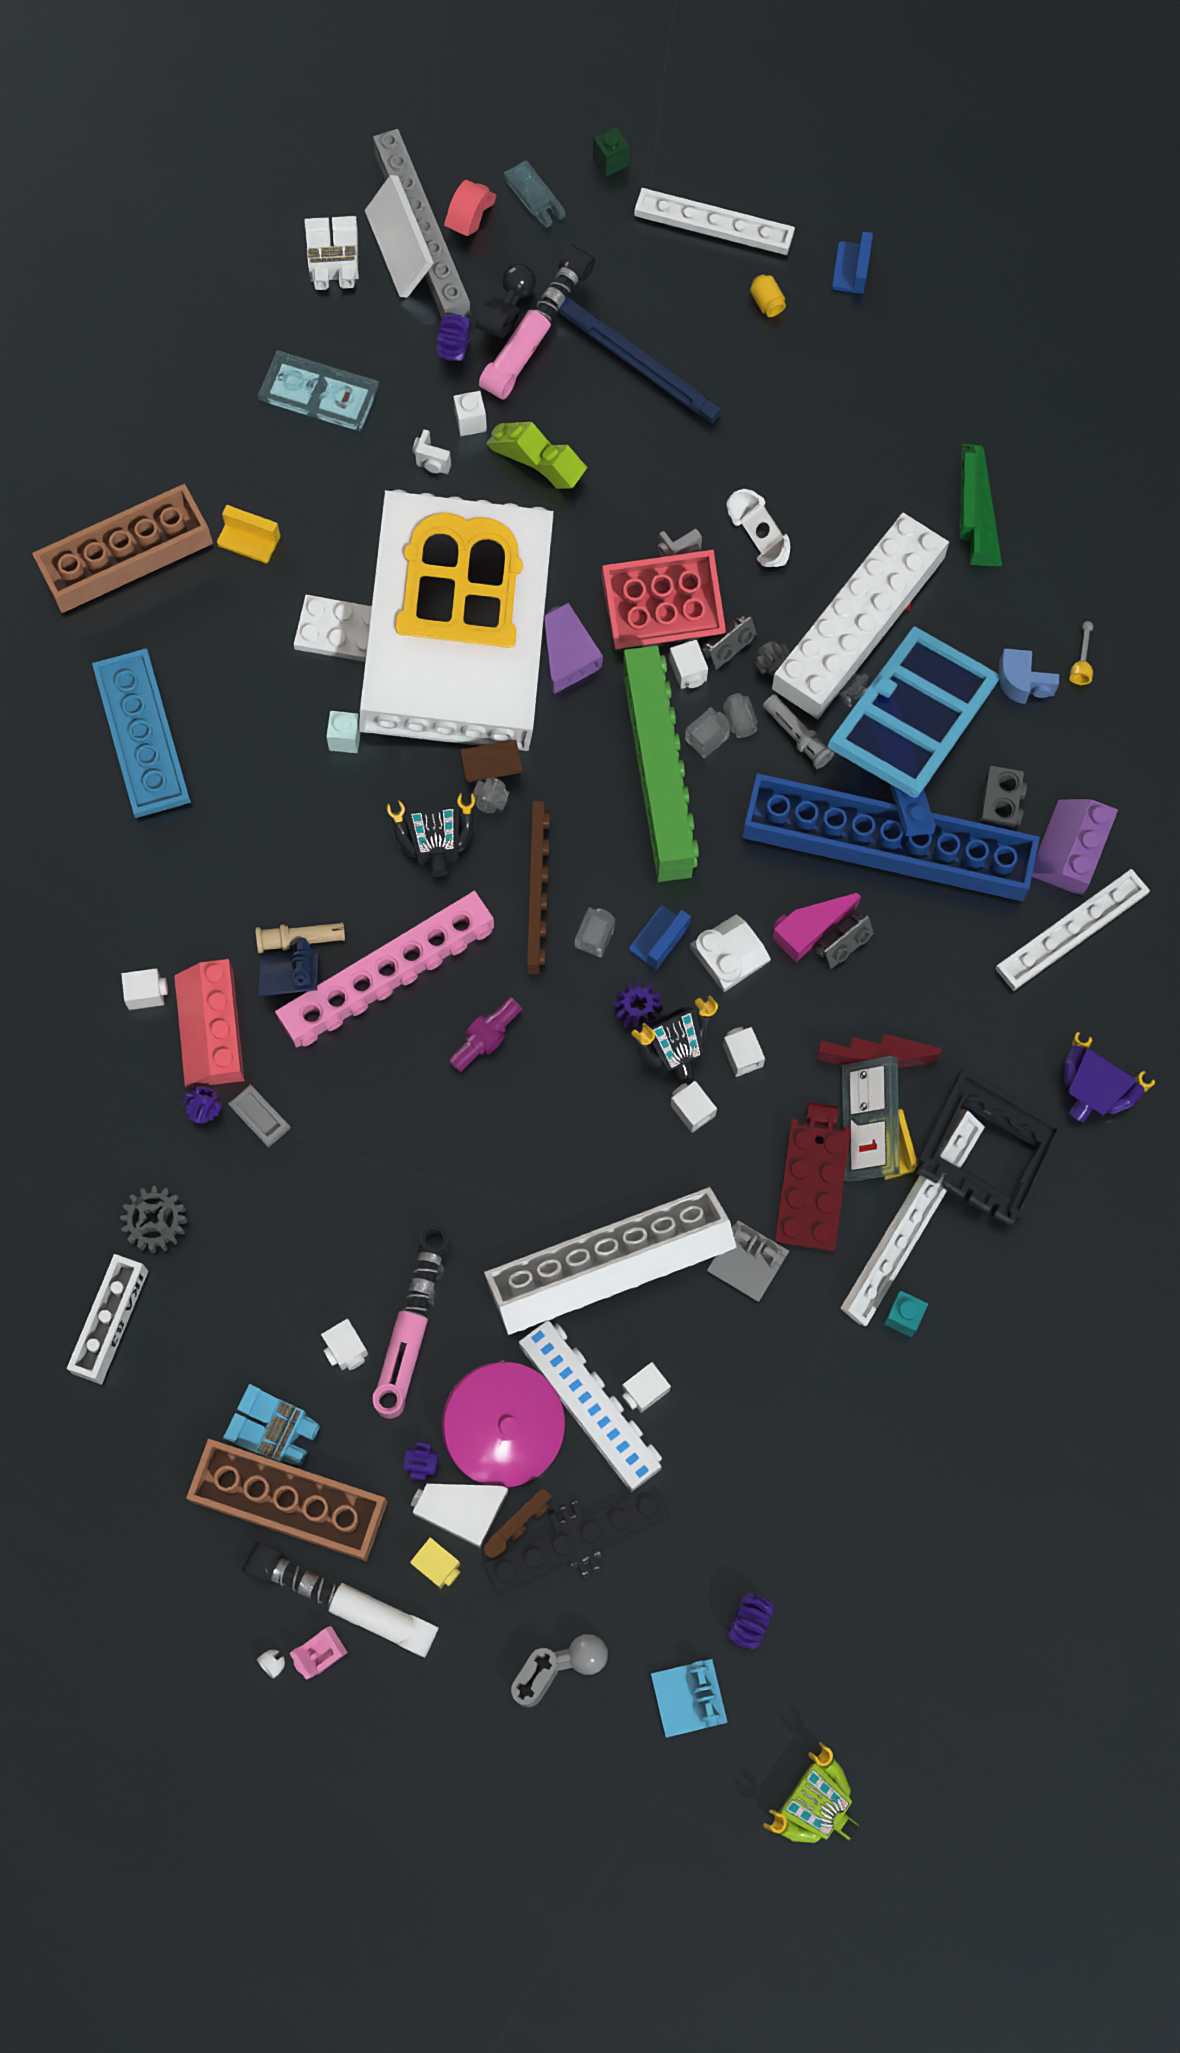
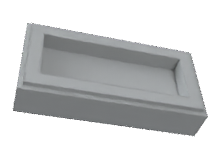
M251 1084L228 1103L230 1108L268 1148L290 1129L285 1120Z

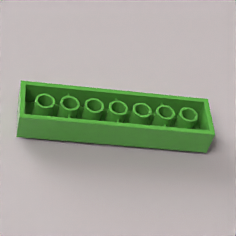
M658 646L624 650L623 677L658 882L692 878L693 868L697 867L699 851L697 840H693L692 830H694L693 815L688 813L689 792L688 787L684 786L683 777H685L683 760H679L680 740L678 733L674 731L676 718L674 707H670V683L665 678V672H667L665 655L660 656Z

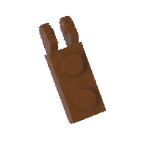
M540 1489L488 1539V1542H485L484 1548H482L485 1556L487 1555L488 1558L499 1556V1553L506 1549V1540L510 1536L513 1540H516L528 1528L524 1523L532 1515L538 1519L551 1506L547 1501L552 1496L545 1489Z

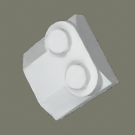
M737 914L712 930L702 932L689 947L723 993L771 960L763 943L746 921Z

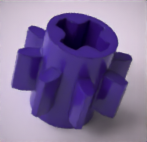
M199 1086L196 1089H191L190 1093H186L182 1106L187 1108L186 1114L190 1120L197 1123H206L208 1120L212 1121L214 1116H218L222 1104L216 1102L218 1096L214 1090L205 1086Z
M416 1442L415 1448H407L404 1471L411 1472L410 1478L413 1480L426 1482L427 1474L435 1476L438 1452L431 1451L432 1445L430 1443Z

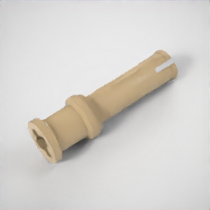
M340 922L298 928H288V926L280 925L279 928L265 930L256 927L258 953H263L264 950L282 948L283 951H288L298 938H305L310 944L345 941L344 924Z

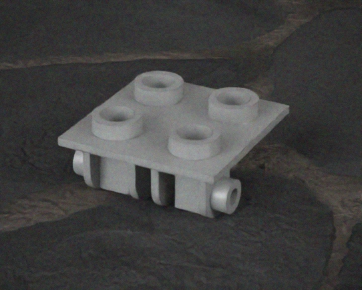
M737 1220L736 1224L732 1227L737 1248L715 1256L707 1271L759 1302L789 1250Z

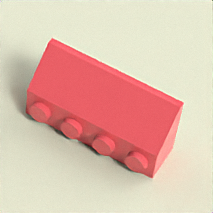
M229 959L201 962L175 975L185 1088L245 1081L234 972Z

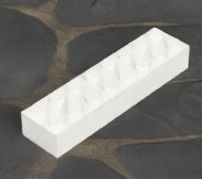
M902 513L775 672L772 690L816 719H819L944 560L949 541L905 513Z
M708 1187L484 1273L493 1300L509 1335L546 1320H551L572 1310L580 1309L601 1299L609 1298L627 1289L638 1287L643 1283L666 1276L669 1273L693 1266L711 1257L722 1255L737 1247L730 1220L713 1191Z

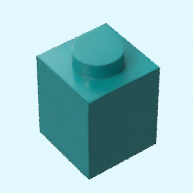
M900 1291L894 1300L884 1325L912 1337L920 1324L928 1303Z

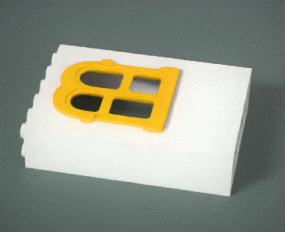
M385 490L360 706L359 732L479 746L516 740L518 750L529 751L534 725L554 511H548L542 507L524 508L511 503L500 505L491 504L486 500L475 502L463 500L459 497H435L430 493L418 495L410 494L403 490ZM445 534L456 541L459 553L458 562L455 567L423 563V547L425 541L430 536ZM487 539L496 541L505 552L503 582L499 586L477 584L468 581L470 551L478 541ZM421 577L452 579L455 582L452 618L450 621L419 619L416 616ZM479 595L498 598L501 603L498 626L492 628L465 624L463 615L466 596Z

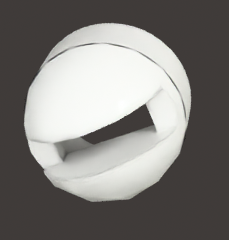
M268 1650L257 1659L260 1666L271 1678H275L285 1665L284 1656L278 1660L275 1659L279 1653L277 1650Z

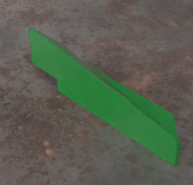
M962 444L960 540H970V565L999 567L1002 565L984 448L976 444Z

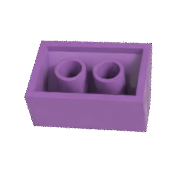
M1092 799L1058 800L1037 852L1032 877L1083 896L1090 884L1118 810Z

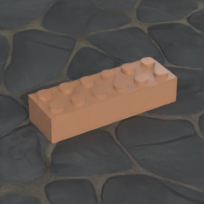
M184 483L33 552L32 555L61 613H64L213 544L209 528Z
M208 1439L186 1497L191 1503L366 1562L388 1502L382 1496Z

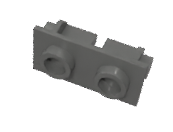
M744 616L736 617L725 627L726 634H723L725 637L715 635L703 644L701 652L707 659L711 656L716 670L757 637L751 616L747 619Z
M860 913L856 916L851 915L850 918L837 927L838 932L842 934L841 937L831 932L822 941L818 942V947L815 951L821 958L826 956L830 969L846 960L850 953L860 945L865 944L874 934L869 916L864 918Z

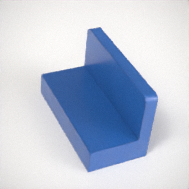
M862 231L860 244L839 242L832 284L833 290L864 293L873 233Z
M661 906L632 943L629 951L657 970L689 928L691 916L683 910L676 915L665 906Z

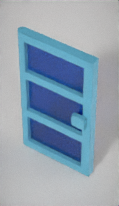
M914 626L830 739L827 748L916 798L920 795L1000 680V676L993 670Z

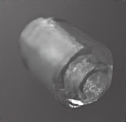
M741 693L729 696L726 699L727 702L723 704V710L731 731L738 738L754 734L758 729L756 726L758 720L750 698L742 696Z

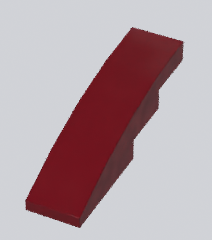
M884 1034L880 1044L853 1037L849 1048L821 1040L816 1060L856 1067H872L883 1064L885 1068L910 1067L937 1062L942 1048Z

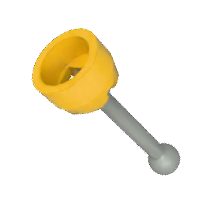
M1086 621L1082 625L1084 637L1081 659L1070 670V681L1078 685L1091 683L1093 677L1092 666L1086 662L1089 634L1093 629V624L1090 621Z

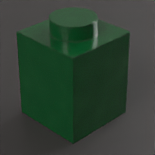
M617 127L593 137V158L606 177L629 166V145Z

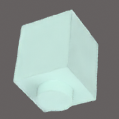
M330 711L327 730V741L330 751L358 753L361 734L359 732L360 718L358 713Z

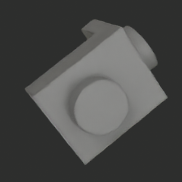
M694 529L675 542H672L663 531L659 534L657 549L661 557L700 552L702 536L697 529Z

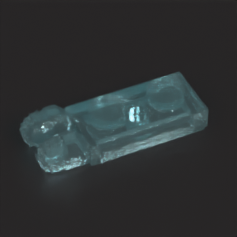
M526 160L504 172L506 182L532 215L536 216L545 227L552 225L551 217L546 209L550 208L558 219L565 217L566 212L562 204H560Z

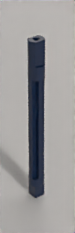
M565 295L566 299L556 312L711 424L721 415V408L712 403L706 396Z

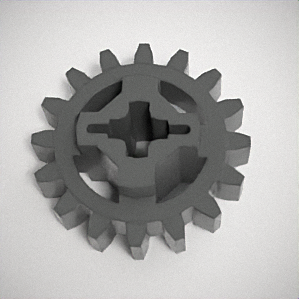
M156 1186L152 1187L151 1193H147L144 1188H141V1196L139 1198L130 1195L133 1202L132 1205H123L124 1210L128 1213L127 1215L120 1216V1220L127 1224L121 1230L124 1234H130L127 1240L131 1244L138 1241L137 1247L141 1251L144 1250L146 1245H148L151 1253H155L156 1246L159 1245L166 1251L167 1242L170 1241L175 1245L178 1243L174 1237L176 1233L181 1235L185 1233L180 1224L187 1223V1218L180 1214L185 1212L186 1209L183 1204L177 1205L180 1201L177 1195L170 1197V1191L167 1188L161 1194ZM151 1201H160L157 1204H147ZM138 1211L139 1221L134 1224L135 1215ZM171 1212H173V1222L169 1228L168 1218L172 1215ZM150 1216L157 1217L159 1221L156 1224L150 1222ZM151 1234L161 1235L156 1238H148Z

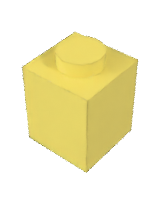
M432 1538L428 1539L410 1562L440 1589L444 1584L449 1587L460 1574V1571L457 1569L460 1562Z

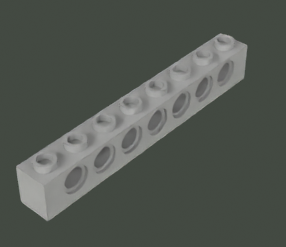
M395 129L373 136L375 157L386 181L390 175L399 177L434 262L424 276L441 318L445 314H458L471 320L470 301L399 130Z

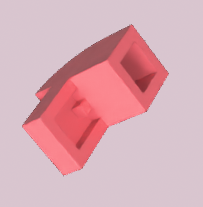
M464 180L452 198L444 226L466 236L476 232L479 228L483 211L494 205L497 195L490 192L489 188L485 185Z

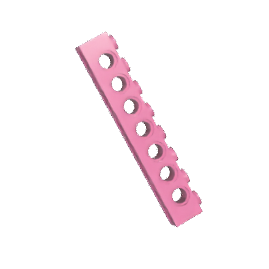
M473 891L319 984L317 990L308 991L276 1010L275 1013L278 1021L296 1048L301 1045L308 1046L317 1040V1035L327 1029L332 1031L338 1028L343 1023V1020L352 1014L353 1016L361 1014L368 1008V1004L376 999L381 1001L389 997L393 993L394 988L401 984L408 985L417 979V974L426 969H435L443 962L442 959L450 954L457 955L467 948L468 943L475 939L482 940L492 932L491 929L494 928V919L477 893ZM459 922H465L469 925L463 931L454 928ZM434 937L444 939V942L439 946L429 943ZM409 952H417L420 955L414 961L405 959ZM385 967L395 969L394 973L390 976H383L380 974V971ZM360 982L370 984L369 988L365 991L355 989L356 985ZM335 997L345 999L341 1006L335 1007L330 1005L331 1000ZM311 1012L320 1014L319 1018L314 1022L305 1020V1017Z

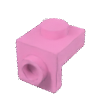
M329 1626L304 1645L292 1650L290 1655L294 1660V1666L305 1679H309L323 1672L348 1652L333 1628Z

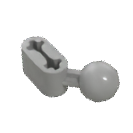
M583 1634L571 1643L569 1649L552 1652L547 1648L535 1650L511 1687L513 1699L524 1707L537 1705L560 1670L574 1668L583 1675H593L600 1672L608 1659V1649L605 1642L596 1635ZM549 1656L551 1668L549 1670L544 1668L539 1672L538 1660L540 1658L545 1660ZM533 1684L531 1690L534 1692V1695L531 1698L526 1696L524 1699H521L523 1693L520 1691V1688Z

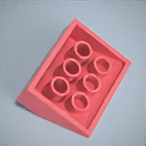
M714 550L602 566L603 590L615 650L726 634Z

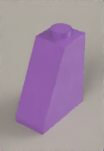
M569 603L550 609L544 616V629L551 690L555 694L603 667V655Z

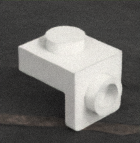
M424 429L421 438L417 437L413 445V454L416 455L417 466L424 467L432 473L441 472L448 475L451 467L450 451L430 446V431Z

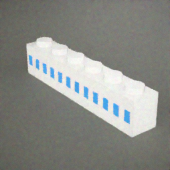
M547 1320L519 1341V1347L537 1371L550 1382L563 1405L632 1493L661 1470L659 1461L662 1458L652 1445L645 1446L639 1438L643 1433L634 1421L627 1422L621 1415L624 1409L614 1396L608 1398L602 1388L605 1387V1384L596 1372L590 1374L583 1365L586 1363V1360L576 1347L571 1350L564 1340L568 1337L557 1323L553 1326Z

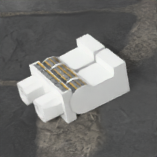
M356 216L332 217L334 246L331 245L329 217L305 219L310 279L313 281L316 290H326L329 288V280H339L340 287L353 288L355 279L359 278Z

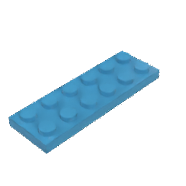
M147 648L92 663L135 818L191 803Z

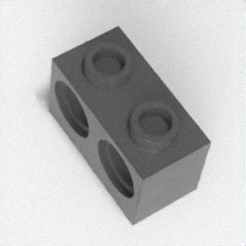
M996 766L989 767L985 778L979 823L1012 831L1016 825H1021L1023 809L1019 808L1020 799L1024 800L1027 791V783L1023 782L1024 771ZM1000 784H1006L1012 790L1005 791L1000 787ZM1003 810L1007 813L1008 817H1000L995 811Z

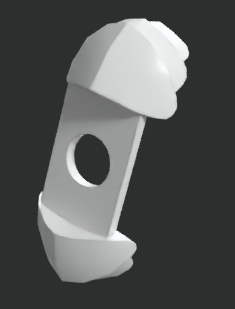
M748 489L734 492L727 501L728 514L732 518L734 525L742 524L761 552L756 559L761 565L766 567L785 565L790 554V541L787 534L783 535L764 507V498ZM766 522L770 527L769 534L765 538H759L756 534V529L759 524Z

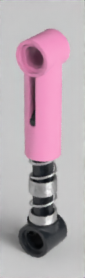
M570 244L565 249L559 262L560 270L556 274V281L550 283L542 295V301L537 302V309L527 312L495 361L486 366L479 379V387L502 400L508 397L515 385L516 377L551 327L549 321H552V314L561 307L566 299V293L571 292L570 287L575 286L579 281L584 282L590 276L596 262L594 256L573 244Z
M439 1223L427 1224L419 1234L420 1245L417 1259L419 1265L413 1272L415 1278L411 1279L408 1290L410 1295L406 1297L408 1301L407 1307L398 1313L378 1386L373 1394L374 1407L379 1415L384 1418L392 1419L398 1417L405 1408L406 1395L428 1321L423 1313L427 1311L425 1308L427 1299L431 1298L435 1285L433 1283L434 1274L438 1272L436 1267L440 1265L441 1260L444 1259L445 1254L450 1249L448 1231ZM431 1235L441 1236L443 1238L442 1243L437 1247L429 1246L427 1239ZM401 1357L403 1359L401 1362L395 1385H393L392 1383L394 1380L399 1359ZM387 1394H393L397 1397V1403L392 1408L381 1406V1399Z

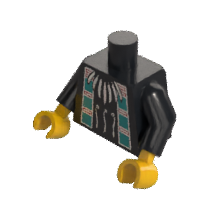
M460 793L458 797L459 806L408 812L405 813V818H402L405 807L401 801L398 800L400 811L397 813L391 812L389 803L386 806L388 814L394 818L392 825L398 844L410 857H416L418 864H430L431 875L434 877L445 876L449 873L447 862L459 859V852L466 849L474 833V812L471 808L475 804L476 797L473 793L471 794L472 802L470 804L462 802V793Z
M708 996L706 1003L701 998L696 999L697 1011L695 1008L683 1006L635 1028L636 1030H633L631 1034L636 1039L637 1055L653 1068L666 1071L674 1069L678 1081H685L694 1077L695 1074L690 1061L703 1055V1046L705 1045L710 1016L716 1013L718 1009V1004L711 996Z

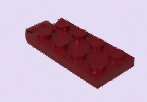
M808 1102L805 1123H799L798 1119L791 1120L775 1243L835 1251L851 1127L845 1126L844 1129L836 1128L838 1106ZM815 1138H822L823 1143L817 1144Z

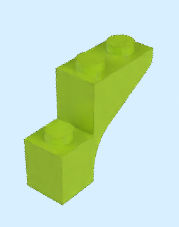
M533 422L501 423L492 430V436L486 443L494 452L536 469L556 489L573 488L587 469L568 444L551 445Z

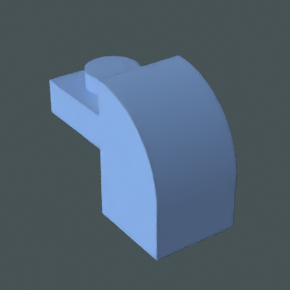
M1004 649L999 660V684L1003 692L1010 699L1025 704L1029 694H1033L1038 698L1054 696L1059 685V674L1031 672L1032 651Z

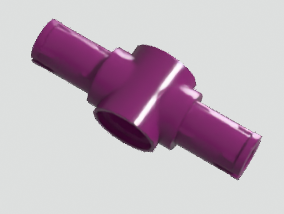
M509 997L493 1015L489 1014L487 1017L482 1015L477 1018L466 1031V1043L449 1059V1062L459 1072H462L478 1054L482 1055L484 1052L490 1054L505 1038V1027L522 1010L521 1006Z

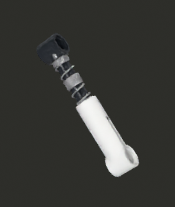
M257 1541L255 1542L242 1571L269 1584L271 1581H274L276 1583L280 1582L281 1586L289 1585L293 1591L298 1590V1594L300 1593L304 1597H314L318 1603L324 1602L328 1604L330 1613L378 1634L417 1655L426 1657L439 1628L389 1606L347 1584L341 1583L338 1587H336V1583L333 1585L324 1581V1577L319 1579V1575L309 1570L306 1572L300 1570L299 1565L297 1567L290 1565L289 1561L283 1559L284 1554Z

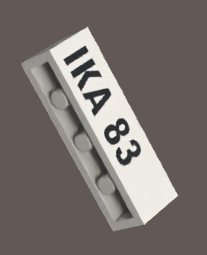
M114 1254L67 1366V1370L73 1375L102 1385L148 1274V1270L142 1263Z

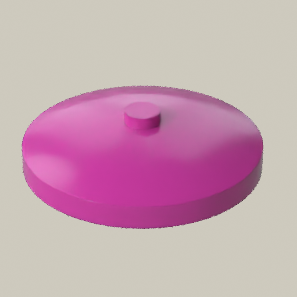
M512 1362L486 1364L465 1375L451 1391L442 1416L443 1441L454 1464L465 1475L479 1483L488 1486H503L505 1488L522 1485L543 1473L555 1459L561 1447L565 1429L563 1406L550 1382L537 1371Z

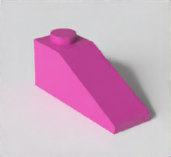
M858 893L797 909L789 916L784 914L773 925L775 929L772 939L797 962L858 907L861 896Z

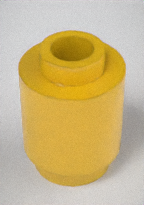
M760 275L752 281L750 293L762 313H766L768 317H774L785 309V297L773 276Z

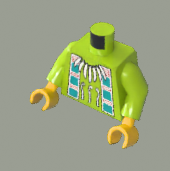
M819 1742L818 1744L822 1747L821 1754L815 1756L809 1752V1757L815 1763L810 1765L780 1811L769 1810L770 1813L774 1814L775 1820L772 1825L763 1823V1827L774 1833H779L793 1842L816 1843L821 1838L827 1840L833 1830L849 1841L860 1825L845 1814L852 1803V1800L849 1798L851 1789L843 1769L833 1758L832 1751L822 1742Z

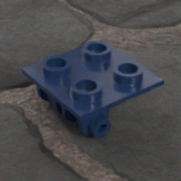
M298 938L293 943V952L261 955L258 995H278L317 990L318 949L311 950L310 943L305 938Z

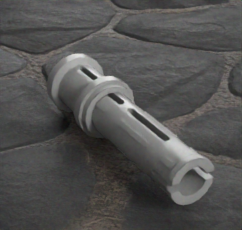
M776 694L765 701L763 708L797 742V749L800 752H804L814 762L813 766L816 769L823 767L831 760L835 752L822 743L816 731H809Z

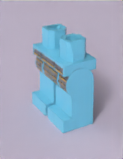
M249 1384L237 1410L241 1414L266 1426L264 1427L235 1413L223 1439L229 1444L283 1464L287 1463L301 1467L307 1451L294 1444L299 1435L313 1441L320 1428L319 1424L309 1418L305 1411Z

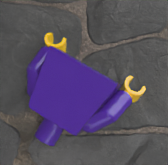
M1080 1032L1075 1034L1072 1047L1065 1060L1064 1082L1070 1088L1068 1093L1078 1099L1069 1112L1077 1120L1084 1123L1093 1109L1104 1115L1106 1112L1116 1114L1130 1108L1139 1100L1144 1092L1155 1084L1154 1079L1149 1084L1142 1081V1076L1146 1073L1145 1071L1133 1077L1091 1050L1089 1047L1092 1037H1089L1087 1043H1081L1078 1040Z

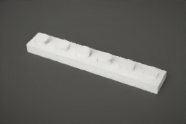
M645 188L641 189L634 211V216L784 255L788 254L795 230L793 226Z
M1130 869L998 964L996 971L1010 988L1015 991L1148 895L1150 890L1136 873Z

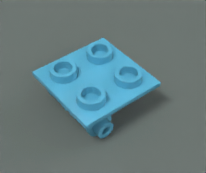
M712 1659L651 1674L665 1737L728 1723Z

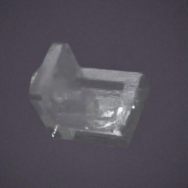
M854 672L836 697L851 708L869 688V676L864 673L860 677Z

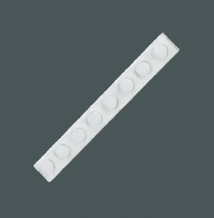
M963 1109L959 1110L960 1116L949 1139L944 1142L938 1154L960 1168L985 1128L968 1110ZM921 1175L919 1176L840 1309L858 1324L868 1325L947 1190L940 1187L943 1181L942 1176L936 1184Z

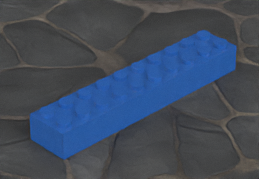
M758 773L756 774L742 838L1018 901H1024L1029 891L1040 837L932 813L936 826L934 834L905 836L896 804Z

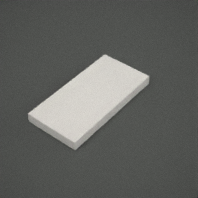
M390 175L365 209V213L400 297L407 298L434 262L399 177Z

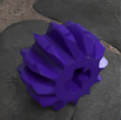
M445 314L442 317L436 346L438 357L450 361L463 360L470 337V321L468 318L458 314Z
M638 981L636 989L626 984L625 992H617L616 998L619 1001L613 1003V1009L618 1011L615 1016L617 1021L625 1020L623 1024L625 1029L634 1024V1030H636L635 1028L643 1023H648L660 1017L658 1013L663 1011V1004L658 1003L661 995L660 993L651 994L653 986L648 985L644 990L642 989V983ZM637 1003L638 1006H643V1010L640 1011L637 1007L633 1008V1004Z
M750 1592L743 1596L729 1628V1639L743 1648L747 1647L753 1650L758 1647L771 1621L774 1609L773 1603L761 1595H755Z

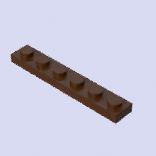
M533 801L528 974H539L540 965H545L546 947H540V937H546L547 920H541V910H547V893L542 892V883H548V865H543V856H549V838H544V829L550 828V812L544 811V801Z

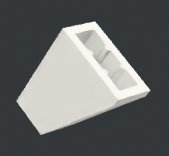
M427 1484L424 1490L418 1489L411 1506L415 1507L413 1510L415 1516L481 1548L508 1495V1489L503 1486Z

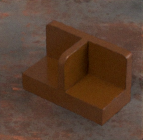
M516 740L460 750L463 772H465L467 782L492 778L493 786L497 785V777L522 772Z

